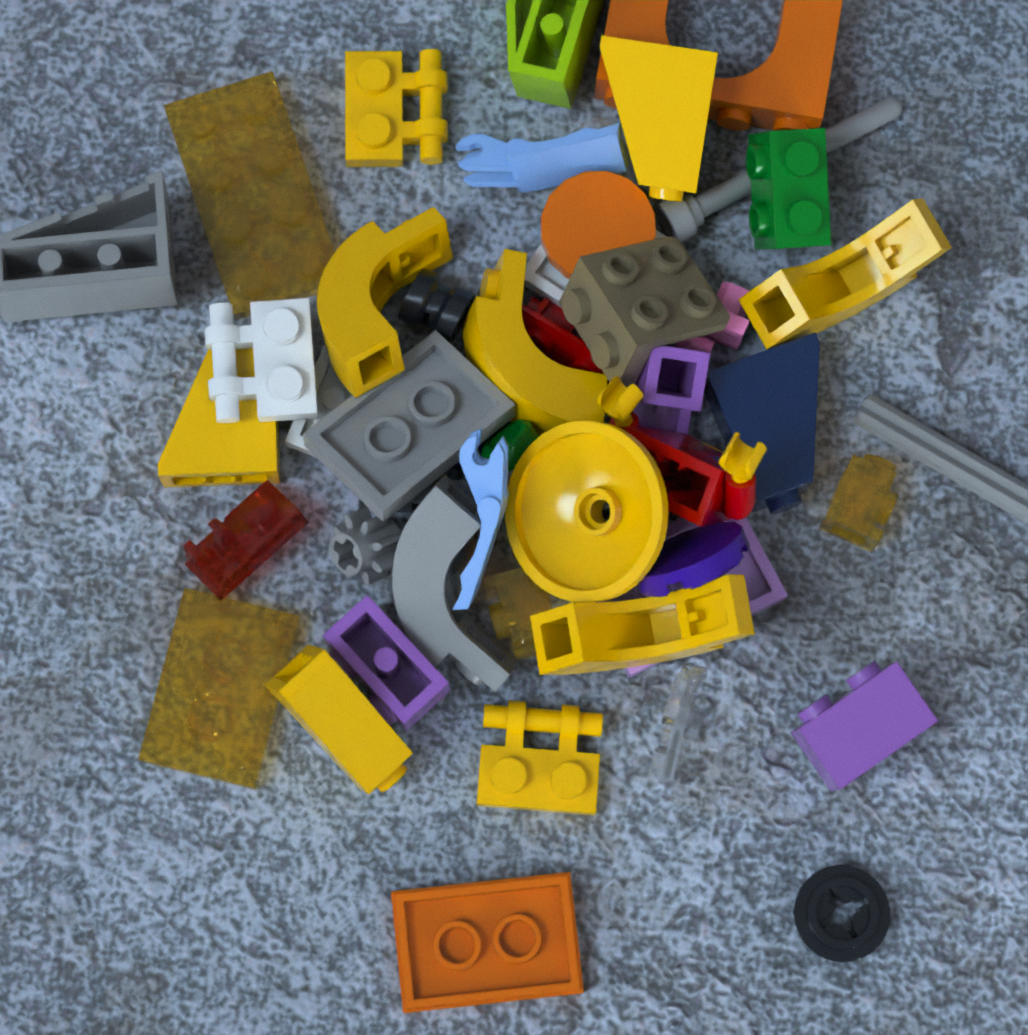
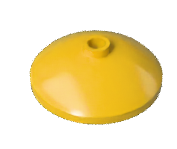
M573 421L546 431L532 442L522 454L513 470L507 488L510 493L505 510V523L513 553L529 578L549 594L571 602L606 601L618 597L636 586L656 562L662 549L668 526V499L664 480L648 450L630 433L612 424L597 421ZM605 502L610 506V517L607 521H605L602 515V508Z

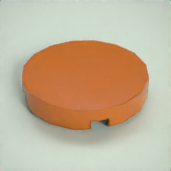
M585 171L564 180L549 195L541 215V245L550 264L567 279H570L580 256L654 240L656 237L655 213L646 194L630 179L609 171Z

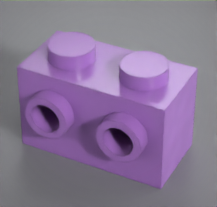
M368 595L323 634L326 646L331 650L328 654L351 681L356 677L372 694L367 698L368 701L390 726L397 722L405 731H408L450 692L449 682Z
M876 661L871 662L845 680L852 690L834 702L825 694L797 714L803 724L790 733L830 791L842 789L938 722L897 661L882 669Z

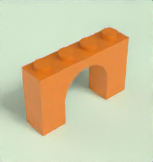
M610 0L604 36L670 45L665 22L669 0ZM782 0L775 44L771 55L762 65L747 74L732 78L714 77L708 119L717 120L716 122L719 126L736 131L747 130L750 126L773 131L820 128L824 117L843 0ZM601 54L593 98L604 100L607 106L617 109Z

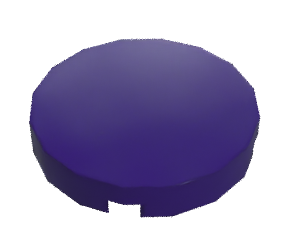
M720 522L697 527L665 540L656 562L646 576L636 585L638 591L650 597H663L669 594L666 585L681 582L684 590L687 588L694 589L721 577L735 568L744 557L743 552L749 550L750 544L743 527L737 522Z

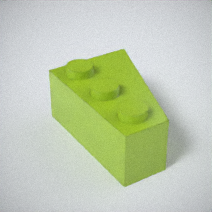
M507 0L508 72L517 97L572 109L605 0Z

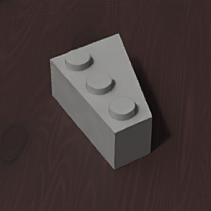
M161 170L146 176V183L114 196L111 191L94 197V204L64 216L56 212L1 234L0 314L3 321L14 322L178 305L171 207L163 171Z

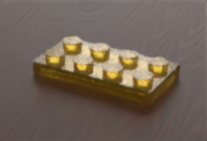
M273 71L165 104V112L228 301L233 305L235 321L251 316L250 302L308 298L317 295L323 271L335 252Z

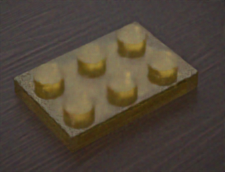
M184 588L138 760L141 763L256 791L279 700L264 684L290 661L300 617Z

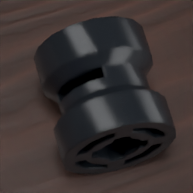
M423 268L414 279L403 300L398 319L412 327L424 324L432 332L436 330L452 344L463 327V320L474 302L476 294L461 286L456 288L444 286L440 275L427 268Z

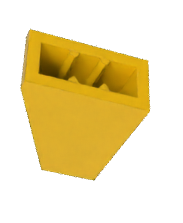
M601 35L600 51L638 185L650 186L648 197L682 202L684 192L696 193L718 52Z
M253 348L236 349L238 377H255ZM208 349L158 462V477L163 487L281 483L279 421L259 422L257 401L245 400L239 401L240 421L225 424L216 422L215 401H211L208 394V380L213 378L212 350Z
M308 644L264 684L363 792L369 795L375 788L381 793L385 792L406 773L408 768L403 762L413 754L412 751L325 649Z

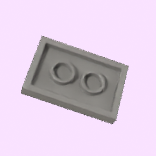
M436 330L402 356L405 367L403 372L357 398H354L353 395L303 433L304 446L383 522L459 462L460 448L472 432L482 428L481 443H483L515 417V403Z

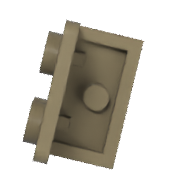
M670 236L580 256L559 301L566 319L574 325L588 347L595 365L602 369L609 382L617 375L626 387L636 383L653 348L723 331L730 320L728 311L681 241Z

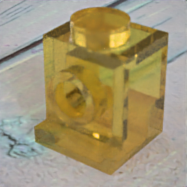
M853 454L843 470L818 529L872 552L884 533V530L875 527L874 524L886 525L899 494L890 491V487L897 474L895 473L897 467L890 461L876 455L865 454L861 458Z
M522 567L482 578L481 590L484 599L496 596L497 603L488 605L496 639L507 637L515 660L536 656L530 616L552 609L548 592L535 584Z

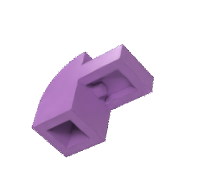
M669 344L653 348L635 383L644 394L643 399L632 411L637 414L641 427L680 432L688 435L691 411L701 412L710 352Z

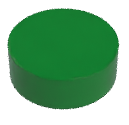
M528 420L510 422L492 434L482 447V457L490 458L494 448L504 435L509 445L508 472L514 470L525 450L540 436Z

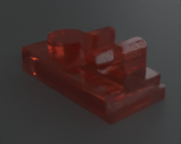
M266 480L224 517L223 522L216 518L211 520L208 525L212 532L197 545L191 540L184 545L183 550L188 558L185 565L221 602L309 522L289 499L272 483Z

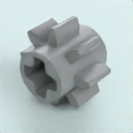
M363 507L346 514L345 522L332 527L335 536L330 543V554L335 566L348 578L361 573L366 585L388 577V570L393 569L394 555L401 536L399 527L390 518L384 522L377 516L372 518L368 507Z

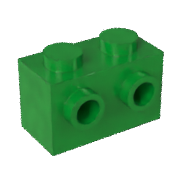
M825 128L777 130L749 134V146L746 150V170L751 180L752 204L749 210V228L754 238V250L831 245Z

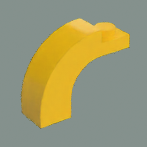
M923 198L913 199L851 243L813 262L780 269L738 300L767 350L815 332L817 334L867 309L917 278L916 272L950 250L952 246Z
M435 207L404 221L387 233H384L373 220L349 236L339 246L323 271L317 291V309L326 349L336 375L354 398L361 396L405 370L397 331L381 314L385 303L399 289L413 282L423 268L432 271L453 259L446 219Z
M504 249L494 269H485L480 287V295L476 296L463 320V343L467 360L515 403V417L510 422L528 420L540 436L546 431L568 422H604L605 412L600 409L596 400L607 386V377L605 374L561 365L548 358L535 346L525 329L522 317L527 253Z
M739 574L721 576L694 589L687 588L685 590L679 589L669 592L667 596L645 597L614 602H572L530 616L540 675L581 674L660 663L724 648L723 643L755 634L744 575Z

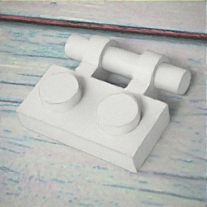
M309 298L250 302L251 325L243 326L234 325L232 304L214 303L209 305L210 326L206 327L204 331L205 347L212 350L213 378L208 380L209 399L215 401L216 422L225 424L240 421L239 401L245 400L257 401L259 422L318 418ZM253 348L255 377H238L236 349Z

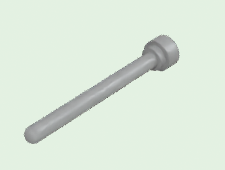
M888 97L825 129L827 154L898 118L902 113L901 102L897 98ZM746 170L694 198L687 194L683 196L682 202L663 200L655 204L654 210L661 229L667 237H675L681 242L697 235V228L704 225L705 217L751 194V180Z

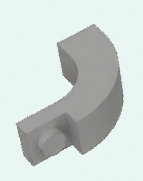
M444 474L410 516L397 543L392 569L394 603L399 620L408 639L435 668L451 653L457 659L455 661L456 667L468 680L479 686L485 683L495 692L511 675L518 659L478 626L464 610H452L458 600L453 586L454 562L461 548L481 527V520L477 512L476 501Z

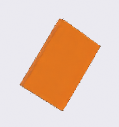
M570 872L391 891L403 1014L584 993Z

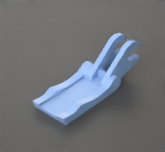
M621 122L600 129L585 127L564 137L536 142L512 139L506 143L485 134H471L462 138L455 145L457 151H471L479 148L468 153L461 161L457 162L459 168L467 172H475L463 177L464 183L472 187H517L518 191L522 193L559 186L564 180L585 171H609L612 173L627 171L630 156L629 152H625L621 137Z
M482 428L472 432L460 448L459 462L477 504V512L481 520V530L474 555L460 575L462 590L452 610L469 609L478 593L510 493L507 489L509 445L503 435L491 453L490 458L480 456L478 446L481 443Z

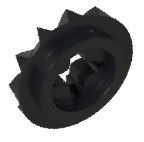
M847 865L826 867L810 876L799 888L792 912L798 937L816 956L839 963L859 960L872 953L885 938L890 923L889 902L881 885L867 872ZM827 890H830L833 898L837 897L841 904L850 902L854 904L860 900L864 903L850 917V923L853 926L851 931L855 936L853 939L849 931H845L840 924L832 926L828 924L822 928L820 927L819 922L823 921L825 915L832 911L829 902L831 898Z

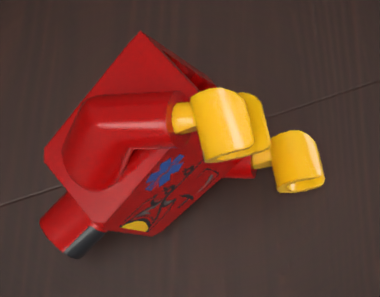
M615 375L596 400L597 405L611 417L609 424L630 433L651 454L664 480L668 499V511L700 527L731 519L742 520L746 518L754 508L756 496L755 471L767 451L766 446L758 441L755 448L750 447L740 439V433L735 432L725 451H722L684 433L643 428L640 426L637 414L632 412L643 399V392L635 384H630L627 388L621 382L619 376Z

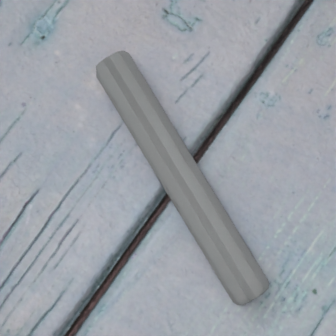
M868 395L864 398L854 415L853 421L856 425L1028 524V484L878 397Z

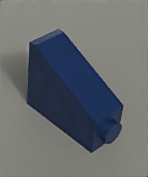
M816 332L707 371L704 394L725 446L727 447L734 433L738 432L740 433V439L748 446L755 448L758 441H760L767 448L755 471L756 496L752 513L768 507L770 515H774L803 503L801 495L808 491L813 482L820 342Z

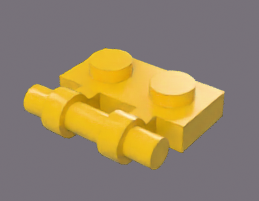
M421 50L419 52V70L402 73V51H345L346 167H403V145H420V162L423 164L436 165L443 162V143L448 141V122L442 119V95L448 91V74L442 70V52L440 50ZM419 96L420 119L416 121H403V97Z
M508 700V706L484 704L483 727L506 729L505 746L481 744L476 806L595 816L600 754L576 752L578 735L601 737L603 713L581 712L580 705L562 704L561 710L526 707V701ZM524 731L559 733L558 750L523 748Z

